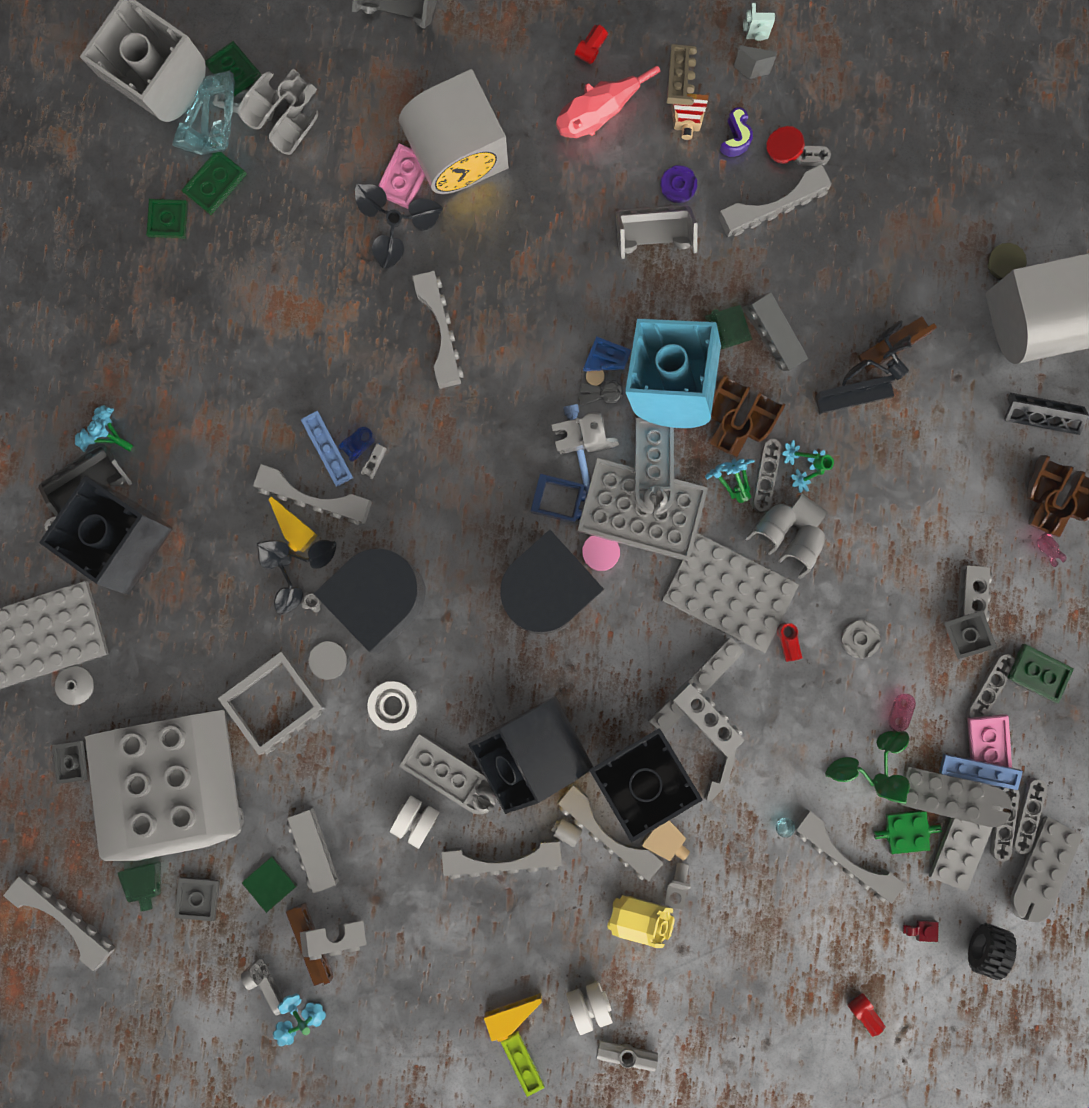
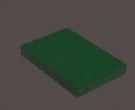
M234 41L205 60L206 67L232 98L262 76Z
M217 149L181 191L209 215H212L247 173Z
M1022 644L1007 679L1059 704L1074 668L1027 644Z

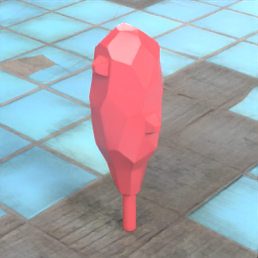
M656 65L638 77L630 76L619 81H600L593 87L589 83L585 84L584 93L564 106L557 118L556 126L560 135L570 138H579L587 134L593 136L595 131L599 130L608 120L620 112L625 103L640 88L641 83L660 73V68Z

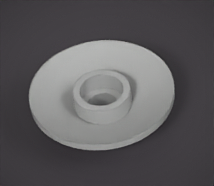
M78 666L64 669L55 681L57 696L61 701L69 705L84 703L90 698L94 690L92 675L86 669ZM71 682L74 683L73 689H70L69 684Z

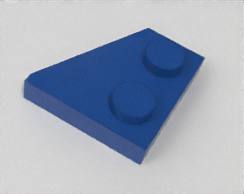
M596 336L583 371L624 369L631 350Z

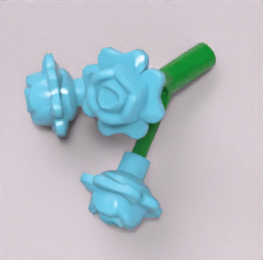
M105 405L95 409L93 421L87 427L88 432L85 431V428H82L80 433L75 435V445L80 447L83 452L86 451L89 444L115 443L129 452L133 447L131 443L118 436L110 419L114 409L108 408ZM105 426L109 427L113 435L109 434ZM100 437H108V438H110V439H97V438H100Z

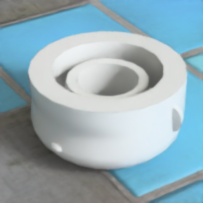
M398 681L380 684L372 691L368 699V717L384 730L393 731L406 728L417 714L418 700L415 694L416 691ZM390 696H396L401 700L402 709L397 715H391L385 710V701Z

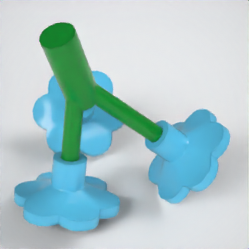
M295 993L292 996H286L283 1002L278 1005V1009L281 1014L290 1012L291 1015H294L298 1026L292 1027L290 1021L278 1022L275 1026L276 1030L273 1032V1038L277 1040V1044L279 1046L291 1045L294 1042L296 1031L300 1030L303 1035H308L310 1033L308 1026L314 1025L319 1027L322 1024V1020L326 1018L323 1006L320 1003H307L301 1013L305 1019L304 1021L297 1013V1006L301 1003L299 994Z

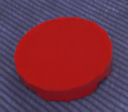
M791 126L780 127L773 131L767 141V152L771 159L783 164L796 160L803 153L805 147L802 133L797 128Z

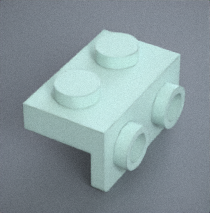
M752 3L750 10L746 12V20L743 21V32H746V39H755L757 41L768 39L775 21V13H756V3Z

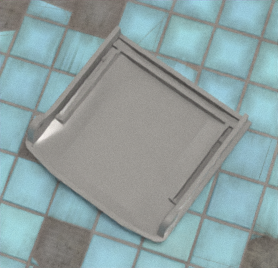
M225 710L178 717L85 736L98 851L102 860L137 861L205 848L233 838L240 833L241 827L244 824V815L242 809L238 806Z

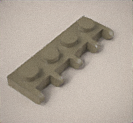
M671 44L667 103L693 105L694 98L688 97L687 93H693L695 89L694 85L688 84V80L695 78V72L688 71L689 66L696 65V59L689 58V54L694 55L697 53L695 46Z

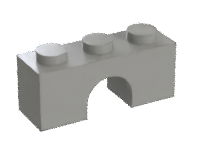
M363 921L338 924L339 935L334 942H330L327 939L325 928L300 932L303 957H310V960L321 959L322 954L329 953V956L340 955L341 950L348 949V952L359 951L360 946L366 945Z

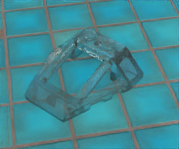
M227 71L204 77L195 94L197 98L192 109L188 107L185 113L188 115L184 124L180 122L172 143L174 147L200 155L226 150L231 134V117L233 114L235 85L233 73ZM224 93V120L214 121L211 132L208 133L210 96ZM202 105L200 134L191 126Z

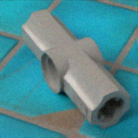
M599 1040L596 1059L621 1064L624 1068L634 1067L655 1072L658 1063V1053L634 1048L630 1044L620 1045ZM629 1052L632 1054V1057L630 1059H623V1054Z

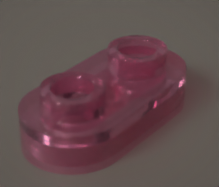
M900 694L895 698L888 719V724L894 731H905L910 725L916 706V701L910 694ZM902 700L907 702L905 707L901 705ZM897 718H899L901 721L899 725H896L895 720Z

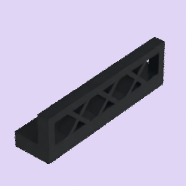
M889 375L820 391L815 396L819 415L893 398L894 392L891 383L895 381L894 376Z
M1010 392L1008 396L1010 406L1004 419L1008 422L1080 435L1089 414L1085 406ZM1014 409L1023 410L1024 412L1019 417L1012 416ZM1040 413L1043 418L1034 421L1029 416ZM1055 416L1060 417L1062 420L1056 424H1050L1048 421ZM1073 420L1080 421L1077 428L1068 427L1067 423Z

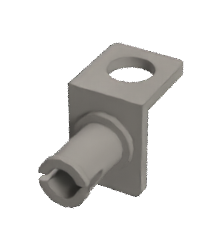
M677 863L675 878L667 885L664 906L683 910L687 890L691 888V884L686 883L689 865ZM678 893L681 897L680 903L673 904L670 901V895Z

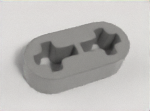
M805 146L803 150L806 156L805 159L799 156L794 161L801 166H819L821 164L824 166L829 161L831 153L828 148L823 146ZM819 153H822V155L824 156L823 160H821L820 156H818Z

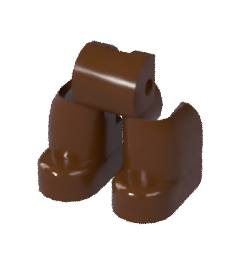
M724 374L713 399L711 419L719 422L720 425L710 445L737 458L748 437L761 442L770 434L786 404H779L759 392L748 416L739 427L734 424V420L751 387H745L729 379Z
M1040 455L1034 466L1035 471L1027 490V498L1037 502L1029 517L1028 524L1053 536L1060 537L1070 517L1079 521L1089 520V477L1085 476L1086 472L1076 471L1070 482L1071 488L1061 506L1056 505L1057 496L1063 490L1074 467L1057 464L1049 460L1050 456Z

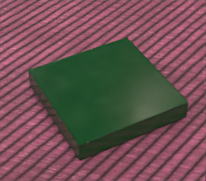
M149 199L146 235L159 238H186L188 202L186 200Z
M274 856L269 858L242 882L243 886L266 913L298 886Z

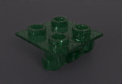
M741 305L722 311L716 309L711 312L712 314L705 316L706 322H716L721 342L720 350L753 340Z

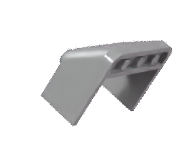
M670 205L616 211L618 249L621 259H625V253L629 254L636 250L637 245L674 242V245L678 246L679 249H687L691 246L693 253H697V221L690 206Z

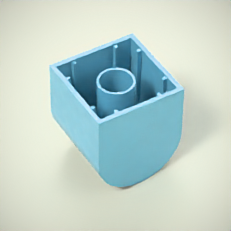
M637 319L625 392L634 413L638 417L656 425L672 428H694L705 425L710 421L721 349L716 322Z

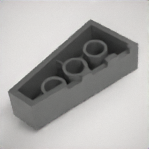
M771 292L760 295L741 307L768 350L776 359V364L781 370L790 371L809 359Z

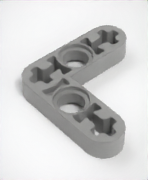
M258 959L241 973L242 983L247 990H251L259 985L273 1013L279 1015L281 1013L278 1005L283 1002L284 998L265 962L262 959Z

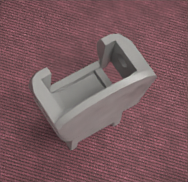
M590 412L581 419L576 418L552 424L553 432L555 431L556 435L567 434L565 439L555 442L557 451L560 454L586 449L587 452L611 449L619 445L617 438L607 437L601 412Z

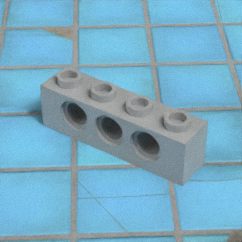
M968 565L961 567L957 618L983 610L987 622L989 621L988 603L991 600L989 584L992 581V573L989 567ZM974 582H977L979 585L978 591H975L973 588ZM973 601H976L978 604L976 611L972 608Z
M686 681L670 699L725 756L729 757L745 741L740 736L743 733L735 725L731 727L727 722L729 718L722 711L718 713L713 708L715 703L709 697L704 698L700 694L702 690L695 683L691 685V683ZM698 699V707L691 708L692 700ZM707 713H712V720L710 722H705L704 720ZM721 727H725V734L718 736V730Z

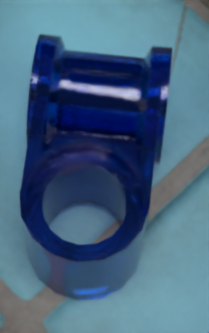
M360 427L351 436L342 441L338 448L349 456L350 462H353L375 442V434L367 427ZM368 432L370 435L369 439L362 441V434Z

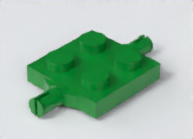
M927 811L886 814L887 824L885 830L874 831L875 840L886 838L889 843V853L891 854L930 851V834L942 833V827L940 824L929 826Z

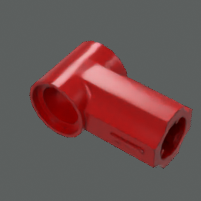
M594 25L586 39L582 40L577 46L575 56L591 65L598 55L599 48L608 36L605 28L601 25Z
M791 623L780 624L777 629V635L781 641L785 662L802 659L797 627ZM787 626L791 629V634L788 637L783 633L784 628Z
M863 993L847 1004L872 1037L878 1036L884 1031L886 1026L873 1010V1005Z

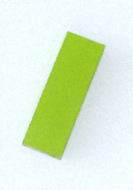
M519 1031L509 1035L506 1040L500 1041L526 1096L528 1097L545 1088Z

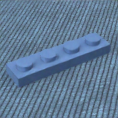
M316 411L302 418L301 421L335 486L338 487L353 479L354 477L319 412Z
M944 753L939 773L943 775L1018 790L1023 772L1016 768Z

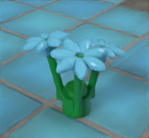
M792 440L790 445L785 443L786 451L781 453L783 456H786L784 463L790 462L793 465L794 458H799V456L809 457L807 460L813 463L809 470H817L806 476V472L801 475L797 469L795 471L796 475H791V478L795 481L792 486H798L799 493H802L803 490L808 492L809 488L806 484L811 483L809 479L823 475L825 470L832 469L834 459L830 455H825V450H822L820 454L816 450H813V454L798 452L800 446H795V441Z
M733 458L732 463L718 464L715 469H711L705 475V478L707 480L712 476L716 479L718 478L730 493L732 499L736 498L738 503L746 502L752 497L749 492L751 489L746 474L747 464L755 462V460L739 459L737 461L736 458ZM720 471H727V475L735 474L738 485L734 487V491L723 479ZM740 471H742L744 483H742L740 475L738 473Z

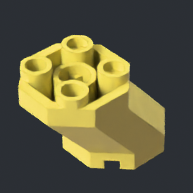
M622 895L620 899L616 898L614 900L613 912L607 924L608 929L612 931V935L654 948L664 947L665 944L662 942L664 939L669 940L675 921L674 917L670 915V913H673L672 908Z

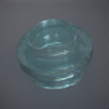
M782 818L776 823V831L781 837L789 838L795 831V824L789 818Z

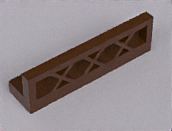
M921 316L892 334L889 341L893 347L898 341L910 335L911 345L932 333L937 326L935 323L928 326ZM885 340L860 354L858 359L860 362L865 359L872 360L881 365L892 358V356L883 358L890 350ZM867 365L864 368L868 373L876 367L873 365Z
M306 903L286 911L301 953L300 932L315 929ZM322 954L321 959L310 960V957H303L314 986L321 983L326 985L331 982L334 976L325 954Z

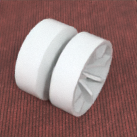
M410 796L405 805L402 804L395 815L390 833L402 838L408 830L411 831L408 843L419 849L440 812L428 806L422 814L418 813L422 801Z
M599 981L586 985L587 998H584L579 988L566 993L580 1035L593 1031L591 1018L595 1017L600 1028L613 1023L610 1011H612L606 992L602 991Z

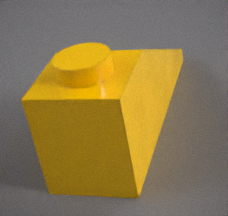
M270 497L269 502L282 533L289 542L288 546L295 552L298 550L304 552L318 535L276 499Z
M541 993L485 1012L484 1020L491 1041L497 1040V1042L506 1040L542 1003Z

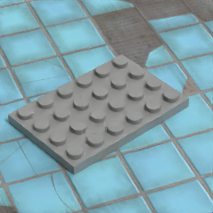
M597 458L578 532L689 561L708 488L674 479V500L671 507L662 514H655L656 498H652L654 510L652 514H648L640 510L635 503V468Z
M696 533L690 560H682L662 601L766 653L799 584Z
M88 581L0 608V689L109 654Z

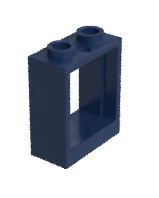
M540 474L531 513L575 524L576 519L580 520L583 509L579 508L581 501L585 502L587 490H584L585 485ZM546 483L578 491L572 517L540 509Z

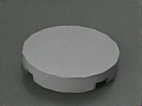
M853 621L845 626L842 632V646L849 655L855 658L870 657L877 652L880 646L879 630L869 621Z
M327 641L316 645L310 652L308 660L309 667L314 675L318 678L329 680L343 674L347 667L348 658L342 646L338 643Z

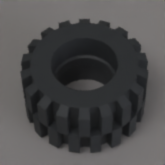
M989 923L981 924L973 933L968 948V962L971 970L995 980L1005 978L1010 973L1016 958L1017 945L1014 934L1011 931Z

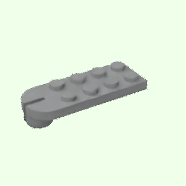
M636 418L634 498L638 508L648 514H652L654 510L652 498H656L655 514L666 512L674 500V428L656 425L641 418Z
M422 733L418 735L399 766L474 814H485L491 811L497 802V798L482 771ZM481 795L487 796V797L490 799V801L487 800L486 798H484V797L481 796Z
M908 767L906 778L909 780L910 789L906 804L901 803V805L987 827H999L1010 818L1011 813L992 809V805L1012 809L1011 799L1002 789Z
M992 805V809H994V810H999V809H1000L999 806H994V805ZM951 818L928 876L968 891L993 827Z
M1044 817L1032 849L1026 858L1011 894V907L1016 917L1029 922H1042L1048 918L1083 835L1050 817Z

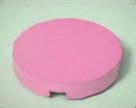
M590 536L582 548V557L591 569L607 571L618 562L620 547L618 542Z

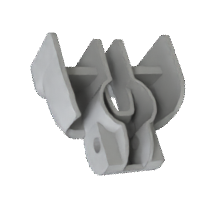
M292 69L275 91L269 84L274 74L266 72L246 93L237 112L245 124L251 128L260 129L283 99L289 102L291 106L273 127L269 134V140L281 153L290 155L300 144L318 117L316 109L309 117L301 113L302 109L317 91V88L311 83L307 84L300 78V74Z
M801 493L791 508L785 504H777L770 508L759 519L745 540L748 541L757 533L765 535L774 543L768 552L771 555L778 549L792 525L798 527L797 535L790 542L778 561L782 562L785 558L791 556L803 562L805 566L798 575V578L801 579L810 572L825 543V534L818 528V525L825 517L827 511Z

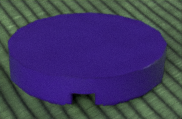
M675 165L664 172L660 181V189L662 195L667 200L673 203H684L694 196L698 180L690 168Z

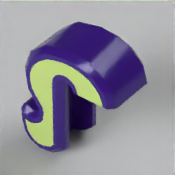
M741 107L732 109L727 120L734 139L723 142L720 151L728 157L739 156L746 152L753 139V131L746 124L748 114Z

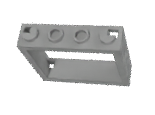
M286 652L278 653L218 698L258 755L264 753L267 755L276 749L274 745L278 742H286L292 737L290 733L294 730H297V732L307 726L306 722L309 719L315 720L323 714L321 710L325 708ZM283 664L314 707L265 744L261 745L231 701L279 665Z

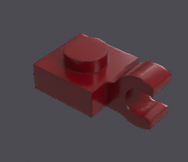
M917 920V926L903 925V934H906V936H916V940L919 942H938V921Z

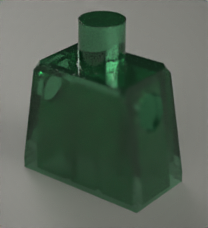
M161 862L131 867L117 872L127 901H139L141 912L153 909L151 898L161 894Z

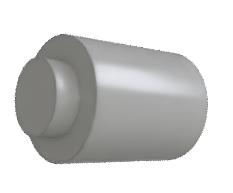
M561 819L560 822L556 820L551 829L554 832L553 836L572 847L576 845L583 830L564 819Z

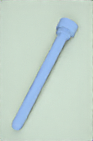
M578 404L563 407L567 419L574 420L578 417ZM584 449L576 452L583 484L585 485L584 489L587 490L588 494L591 481Z

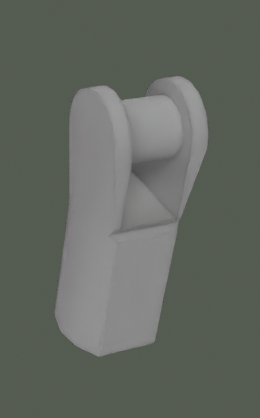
M375 443L361 471V475L366 474L370 476V479L374 478L387 448ZM370 463L375 464L373 469L368 467Z

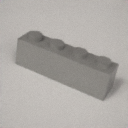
M314 808L288 817L287 828L290 833H293L295 839L293 845L296 852L299 851L300 865L308 876L306 878L308 888L312 889L313 893L335 886L339 880Z

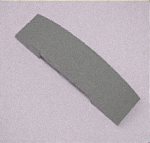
M736 750L729 757H724L717 782L709 780L704 797L707 801L713 800L725 786L734 765Z

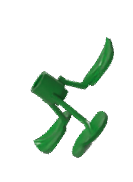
M901 730L887 731L877 738V747L885 750L884 774L875 775L873 780L863 768L858 767L859 761L853 757H843L834 761L827 768L825 776L835 781L849 782L854 780L859 772H861L869 781L870 786L875 787L876 794L879 797L906 804L910 789L909 780L901 775L888 776V753L890 751L891 753L898 754L905 750L909 743L908 733Z

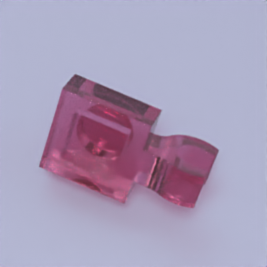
M1045 532L1036 541L1039 549L1048 557L1050 556V564L1053 567H1057L1059 564L1055 558H1059L1063 563L1067 560L1066 555L1058 549L1060 546L1051 534Z

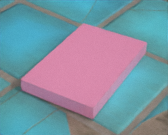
M400 143L398 144L378 185L385 191L387 200L407 209L409 204L414 201L425 178V174L411 148Z
M1001 714L967 718L970 759L1012 768L1008 715Z

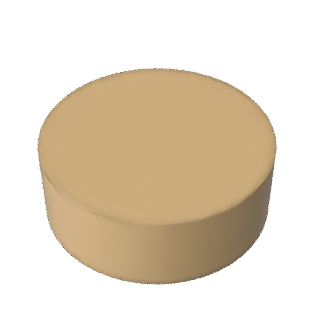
M603 370L587 371L586 382L588 384L600 386L605 378Z

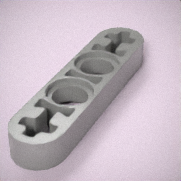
M775 439L768 440L762 449L752 506L757 512L767 511L772 502L781 453V444ZM774 444V448H777L772 453V457H776L775 459L771 457L765 458V455H770V449L767 446ZM765 462L773 464L774 468L771 472L764 469L763 465ZM762 480H767L770 483L768 490H763L760 487ZM762 494H769V496H764L763 502L766 503V506L760 508L757 502L761 500Z
M999 655L995 659L966 710L968 718L974 717L973 709H979L980 716L975 717L988 715L1008 680L1007 677L1015 661L1011 655ZM1008 659L1007 663L1009 665L1003 667V663L1001 661ZM994 674L1000 677V683L997 685L991 682V677ZM984 691H988L991 694V698L987 702L982 700L981 697Z
M1031 779L1027 782L1019 810L1012 848L1020 854H1027L1032 849L1046 797L1047 785L1039 779ZM1038 784L1040 791L1033 789V785ZM1030 795L1038 797V800L1030 798ZM1031 801L1036 804L1034 812H1029L1027 809V805ZM1026 820L1031 822V828L1028 831H1024L1022 828V824ZM1020 832L1023 833V834H1025V835H1028V838H1027V837H1024V836H1021V835H1020ZM1023 841L1026 844L1025 847L1018 846V842Z
M1000 787L1005 792L1009 791V788ZM1010 789L1013 795L1009 796L1012 802V809H1010L1011 815L1008 821L999 827L993 828L990 851L992 857L1001 862L1009 860L1012 854L1020 796L1019 790ZM1002 827L1008 829V835L1005 838H1001L999 835V830ZM998 840L1003 841V842H1007V843H1006V845L1003 844V843L1001 844V843H998ZM1002 847L1005 853L1000 856L997 854V850H1001Z

